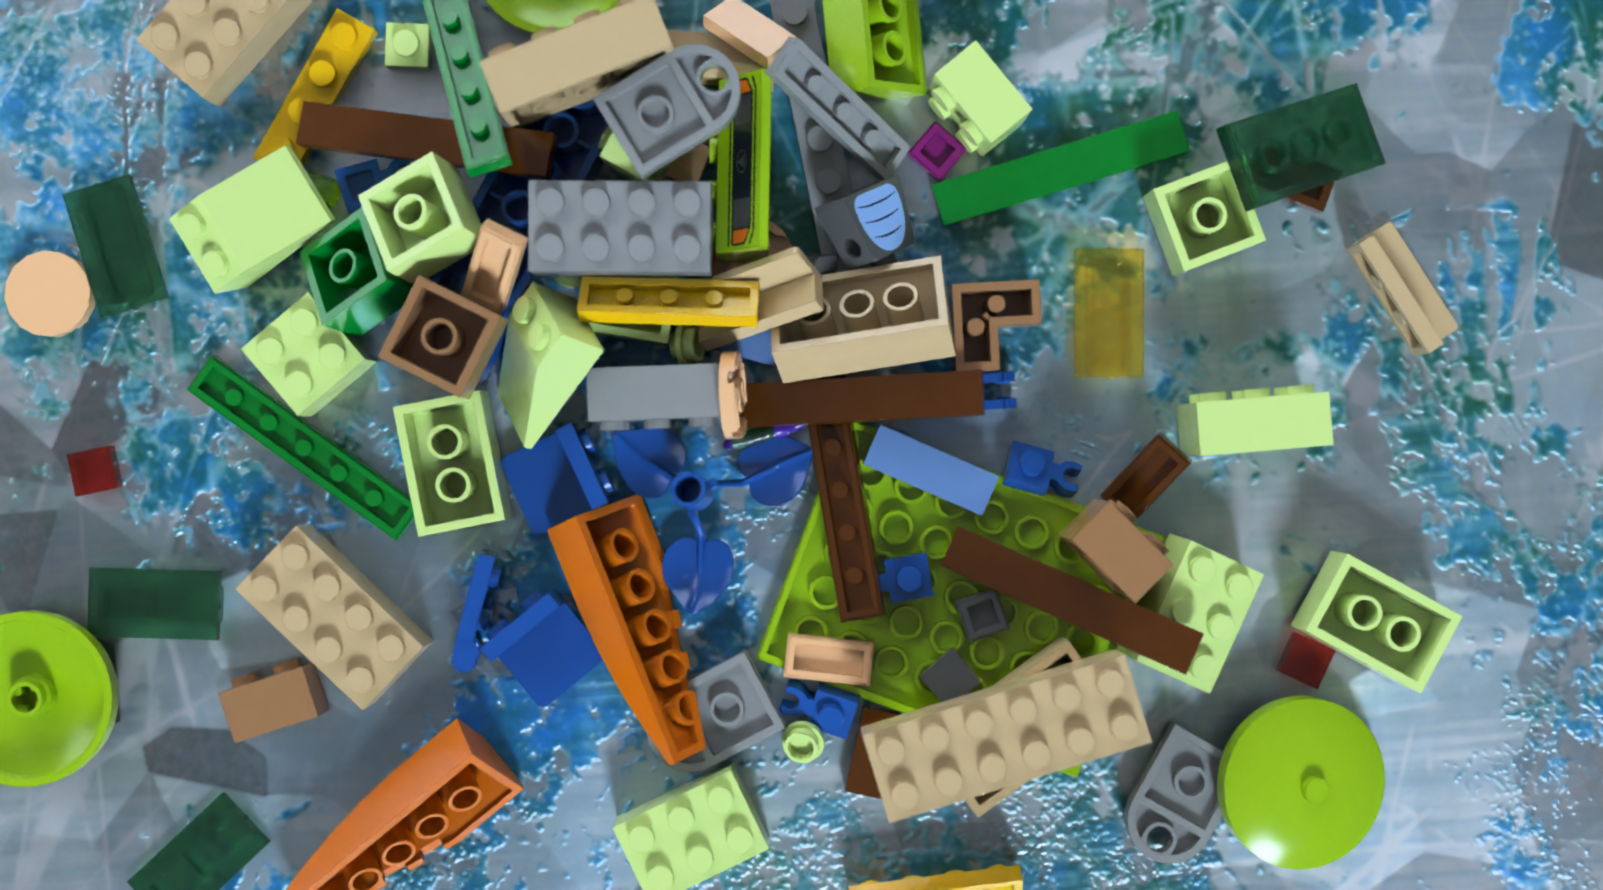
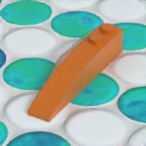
M636 494L577 515L547 529L578 610L600 656L628 705L668 764H676L705 749L706 744L696 693L689 690L686 676L687 670L691 669L688 652H682L677 628L682 627L680 611L673 609L671 593L662 573L664 552L642 497Z
M456 718L393 770L357 804L320 845L286 890H378L387 885L385 878L405 866L411 871L425 863L423 856L437 847L443 845L447 850L459 843L519 794L524 787L484 736Z

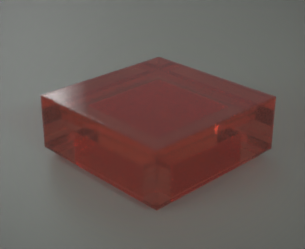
M104 446L67 454L75 497L123 488L115 446Z
M1292 631L1275 670L1318 689L1335 650Z

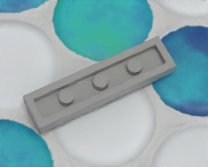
M789 37L765 71V74L874 177L880 181L891 177L911 147L799 37Z

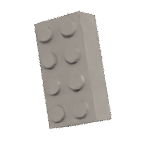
M529 180L528 271L536 277L711 278L713 263V188L711 181Z

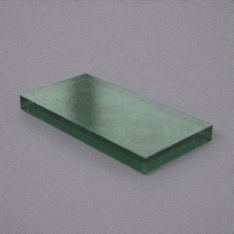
M1357 83L1241 119L1216 129L1246 212L1386 164Z

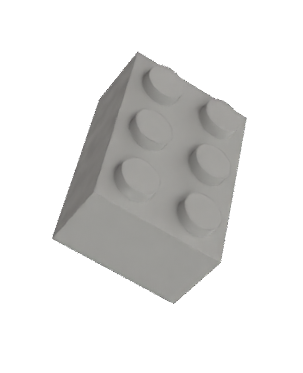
M719 363L591 368L586 374L588 422L599 423L600 430H630V422L644 421V429H673V420H688V427L705 428L716 427V419H721L719 406Z

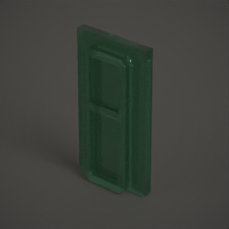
M127 174L62 194L100 318L105 319L127 311H135L140 307L170 299L131 175Z
M89 567L87 630L95 637L219 640L224 604V589L221 585L222 571Z
M223 792L127 882L134 890H220L271 841L249 819V816Z

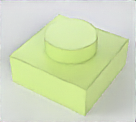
M386 22L385 66L388 69L431 71L432 36L429 24Z

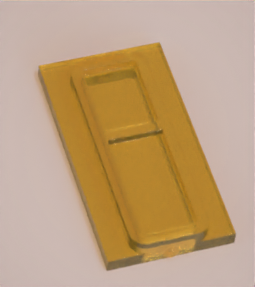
M1111 247L1074 249V377L1106 379L1144 377V249H1113Z

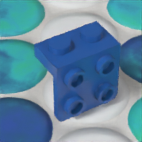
M569 423L555 430L556 433L537 441L532 449L524 447L505 456L501 461L502 469L534 534H543L547 532V529L572 517L597 509L613 501L610 492L615 490L612 480L605 467L598 469L591 454L597 451L593 439L587 428L580 429L578 423Z
M556 589L550 591L545 596L540 590L536 591L518 606L523 611L522 615L511 624L506 618H503L485 633L490 641L480 648L490 662L499 658L540 707L548 706L603 661L587 627Z

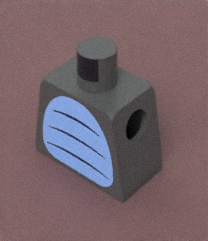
M898 174L862 187L815 208L817 216L844 266L848 269L869 263L871 267L897 263L894 252L914 242V234Z

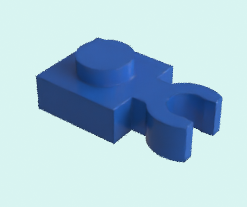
M372 159L334 170L348 214H352L362 207L358 195L392 176L398 169L410 165V162L393 160L387 169L380 170L377 159Z
M1014 440L1009 447L1002 485L1044 496L1050 486L1058 495L1072 498L1078 492L1079 486L1068 483L1064 475L1076 478L1082 471V466L1073 461H1066L1061 464L1053 463L1054 451Z
M926 552L883 559L885 572L879 573L882 592H889L891 603L934 596Z
M789 679L785 692L796 695L799 700L790 701L783 698L779 708L780 712L787 716L808 715L807 721L815 724L822 732L847 739L859 704L860 695L819 682L815 693L809 691L802 681Z

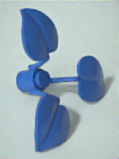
M641 428L630 431H617L613 435L617 467L623 480L634 493L647 499H658L663 497L670 488L673 500L680 506L688 509V517L692 520L697 532L698 541L685 537L672 543L664 554L662 573L669 590L681 603L685 612L690 614L709 607L720 598L728 587L734 572V558L729 545L721 540L706 541V533L698 516L699 511L704 510L711 503L713 490L716 488H736L749 485L751 496L757 502L772 507L782 506L792 501L802 490L813 458L812 448L801 441L788 437L780 439L764 437L748 444L738 456V467L745 478L733 480H716L713 478L707 481L695 472L687 471L680 473L687 462V451L681 438L669 429Z

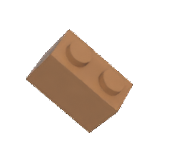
M298 658L272 666L274 674L259 679L257 671L231 679L233 687L218 694L234 743L318 717L329 711L316 666L312 662L300 666Z

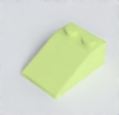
M285 145L198 195L173 215L170 221L213 292L217 294L248 288L333 223L335 218L292 147Z
M532 282L524 295L518 298L512 312L509 314L498 386V395L523 446L528 449L533 448L604 351L588 322H579L577 314L578 303L575 298Z

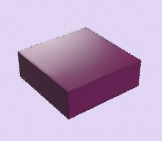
M934 121L906 156L939 183L967 149L937 121Z

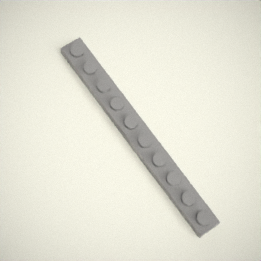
M769 0L773 21L799 37L826 64L814 1ZM789 97L820 253L838 255L817 216L815 208L852 192L844 148ZM838 255V270L835 271V273L867 268L868 266L867 264L853 269H848L844 266L840 256ZM888 367L845 374L846 378L890 375Z

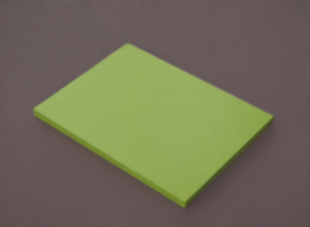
M855 422L853 424L879 573L885 572L883 559L926 552L934 596L891 603L889 592H882L886 611L885 616L841 623L818 489L756 658L784 668L788 632L873 641L874 651L870 686L819 682L860 695L861 698L893 710L907 713L941 702L921 679L919 674L951 647L981 681L967 694L993 686L1060 636L1069 640L1082 659L1117 649L1118 644L999 591L998 594L1010 629L969 643L954 600L989 589L990 587L941 566L958 526L1112 594H1117L1058 536L1085 506L1048 492L1041 496L1002 485L1004 476L989 471L998 475L999 479L983 515H978L862 464L877 428L861 422ZM1134 525L1139 531L1142 530L1146 534L1151 532L1165 544L1167 537ZM1082 764L1060 770L1059 772L1077 778Z

